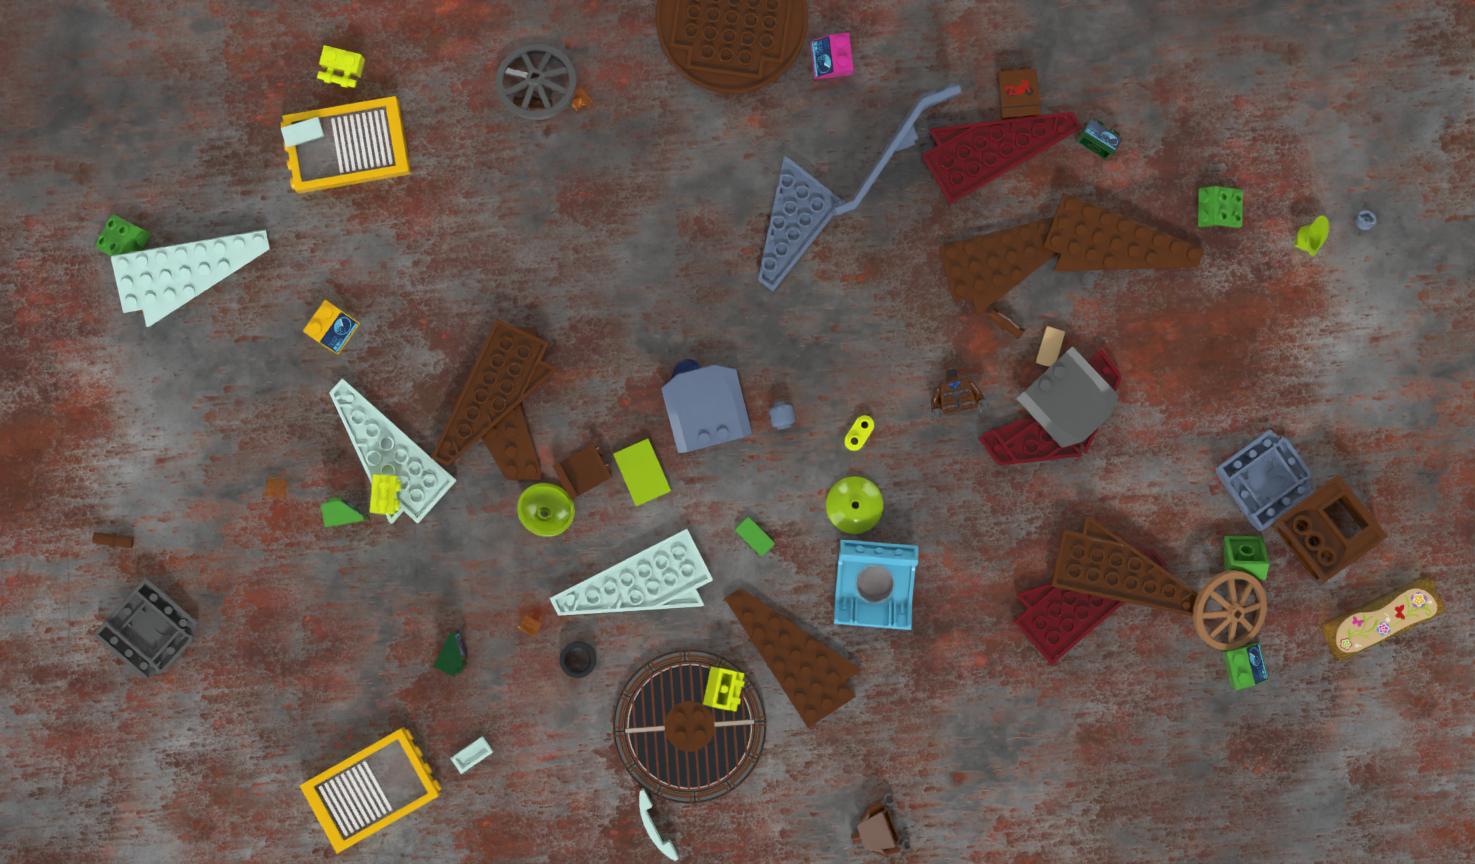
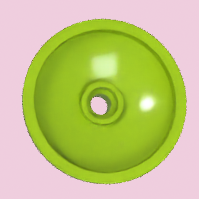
M847 477L838 481L830 489L826 499L827 515L833 525L839 530L850 534L863 533L873 528L880 520L883 512V498L879 489L871 481L863 477ZM854 501L859 503V507L857 509H854L852 507V503Z
M539 483L528 487L521 494L517 504V514L523 526L530 532L548 537L559 535L569 528L574 519L575 507L573 500L570 499L564 489L550 483Z

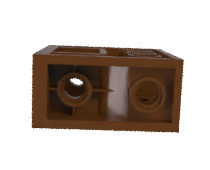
M1339 474L1280 516L1271 525L1319 587L1388 537ZM1338 500L1362 529L1360 533L1349 541L1324 511ZM1296 525H1300L1303 531L1298 530ZM1309 540L1315 543V547L1309 544ZM1321 555L1327 558V562L1321 559Z

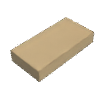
M1046 326L1035 363L1050 367L1057 361L1065 331Z

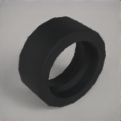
M575 641L568 644L560 654L561 669L567 676L572 678L588 676L596 665L594 649L583 641ZM581 648L589 655V664L582 671L572 670L567 664L568 653L573 649Z

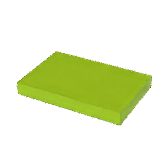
M649 439L613 454L636 506L671 492Z

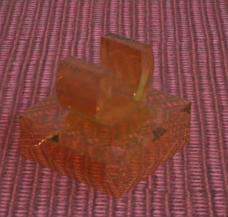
M581 87L575 91L577 98L571 103L576 110H579L583 105L587 109L594 105L591 98Z
M531 611L528 616L525 615L518 629L535 638L542 625L540 624L542 617L540 616L535 621L531 618L534 613Z

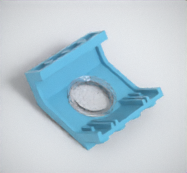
M841 540L834 604V624L911 630L915 567L918 564V546Z

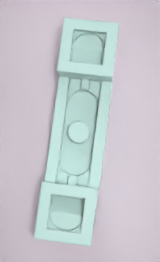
M641 788L639 805L644 826L654 844L666 856L676 861L679 856L670 839L665 842L662 841L647 811L653 804L646 790Z

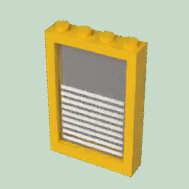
M396 96L282 116L281 128L318 117L324 137L288 148L284 141L285 151L289 152L290 158L287 159L289 171L292 170L293 178H290L291 187L299 194L411 174L399 99Z
M400 728L300 785L302 792L336 853L345 850L441 795V786L437 780H433L431 776L432 770L428 763L424 764L421 758L423 754L418 746H414L412 742L413 736L409 729Z

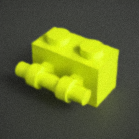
M324 45L319 64L324 69H327L326 73L319 71L317 78L324 80L326 83L331 84V82L341 84L342 87L347 88L350 86L355 88L357 80L350 79L351 75L361 76L365 59L361 54ZM334 72L344 73L343 77L334 75Z
M373 474L370 513L396 514V511H399L400 499H397V496L402 486L399 476Z
M711 666L703 705L737 711L738 704L741 702V698H739L741 688L744 687L745 683L743 681L744 673Z

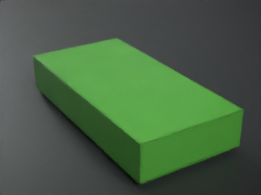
M749 517L735 529L761 557L775 544Z

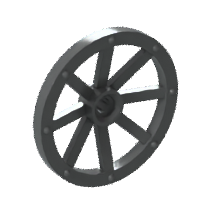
M543 44L526 45L514 50L502 61L496 75L497 93L502 104L514 115L529 120L547 119L563 111L572 101L577 85L575 69L569 58L560 50ZM528 54H545L537 69H534ZM551 56L558 59L565 66L543 72ZM522 57L529 72L514 70L509 67L514 61ZM568 73L569 87L566 89L547 80V78ZM505 74L525 79L504 91L503 80ZM528 86L521 108L508 99V96ZM546 86L565 96L560 102L551 107L543 88ZM534 91H538L546 110H527Z

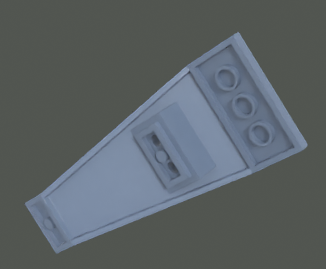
M952 83L936 92L933 90L916 99L917 103L912 105L851 201L848 202V199L835 204L836 208L832 209L834 216L853 210L859 205L892 154L915 144L914 140L918 138L913 123L921 111L960 94L961 89L959 85L954 87Z

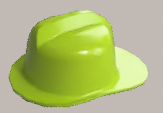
M1320 215L1312 224L1300 227L1294 241V246L1309 252L1311 256H1315L1329 233L1327 217Z

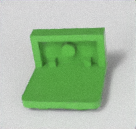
M1218 186L1199 189L1198 227L1217 225L1234 228L1242 227V190Z
M112 214L95 247L109 256L142 251L151 233Z

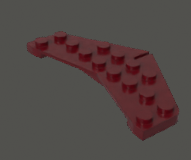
M1101 349L1092 356L1088 363L1116 392L1121 381V374L1104 350ZM1032 416L988 431L977 438L992 460L1000 466L1083 456L1075 444L1061 448ZM1098 428L1083 442L1077 443L1085 454Z

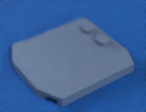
M713 364L678 373L661 388L678 453L694 451L744 438L752 434L735 368Z
M1271 430L1261 434L1215 468L1218 478L1249 522L1258 531L1264 530L1314 492L1311 489L1310 470L1291 443L1284 437H1279L1272 433L1273 431Z

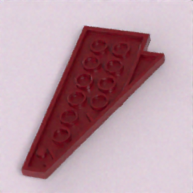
M1072 111L932 128L928 132L937 146L922 154L921 157L949 205L1081 130L1082 126Z
M1155 550L1143 553L1144 556L1164 569L1167 566V563ZM1048 583L1016 594L1027 609L1013 622L1047 662L1053 665L1124 602L1057 588Z

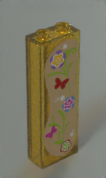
M1428 577L1418 578L1320 624L1319 627L1334 659L1343 661L1445 613L1443 609L1444 603L1436 595L1434 582Z

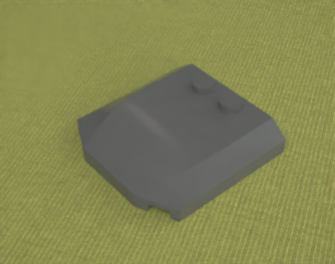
M1071 346L1037 380L1028 386L1016 400L1052 439L1063 448L1083 442L1104 423L1113 412L1118 394Z
M145 577L93 636L143 679H147L158 673L165 672L191 644L198 621L148 577Z

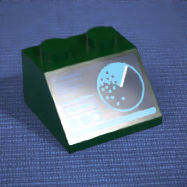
M1089 119L1075 141L1108 161L1116 153L1123 138L1119 137L1120 134L1113 129L1108 130L1103 127L1104 124L1101 121Z
M455 629L450 632L433 667L452 677L463 673L468 664L465 662L467 654L458 630Z

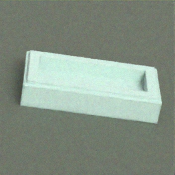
M318 117L281 128L287 148L324 137Z
M482 736L450 759L462 774L494 751Z

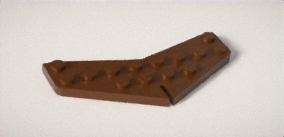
M516 327L537 337V327ZM519 404L481 439L507 480H541V468Z

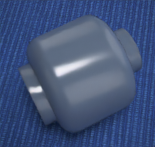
M785 401L774 403V407L769 409L771 425L777 427V430L791 428L792 424L796 421L793 406L790 404L786 405Z

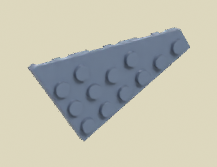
M787 156L783 158L758 277V281L772 292L834 216L832 209L836 208L835 204L843 201Z

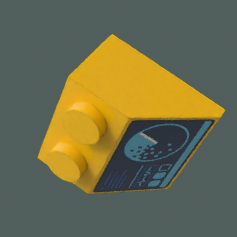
M324 300L303 332L331 351L339 354L360 323L329 301Z

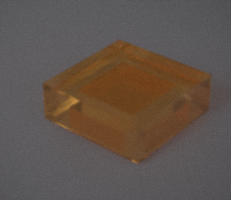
M267 477L265 496L285 499L288 480Z

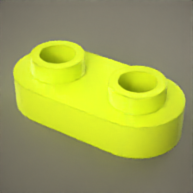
M866 415L857 418L844 440L845 446L849 450L857 451L864 445L874 428L872 418ZM863 421H866L868 423V427L866 429L861 427V423ZM853 437L857 438L858 443L856 445H853L851 443V439Z

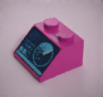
M849 33L832 34L810 41L815 79L853 74Z

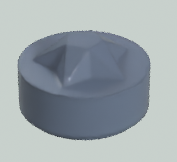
M1363 210L1359 212L1355 222L1360 229L1370 230L1376 223V217L1372 212Z

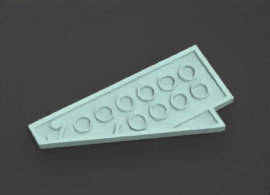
M266 229L112 255L111 261L123 313L143 310L146 327L153 325L269 250Z
M341 379L329 393L371 484L373 474L399 476V480L402 481L401 491L398 492L397 499H400V509L396 511V514H386L389 523L393 524L405 512L419 524L457 480L434 459H431L424 450L348 382Z
M685 529L551 597L550 600L558 616L703 606L704 603L697 588L713 581L688 529Z

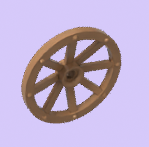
M1238 570L1225 571L1211 578L1199 592L1193 610L1194 626L1200 638L1208 645L1220 650H1233L1248 643L1258 633L1266 616L1267 599L1265 591L1256 578ZM1234 579H1244L1248 583L1237 601ZM1224 581H1227L1229 602L1214 591ZM1253 588L1256 593L1257 602L1243 607ZM1209 595L1223 606L1222 611L1203 612ZM1257 610L1254 621L1250 624L1244 618V614ZM1224 617L1209 633L1206 632L1203 619ZM1239 621L1247 631L1234 639L1237 622ZM1230 623L1227 642L1214 640L1213 638Z

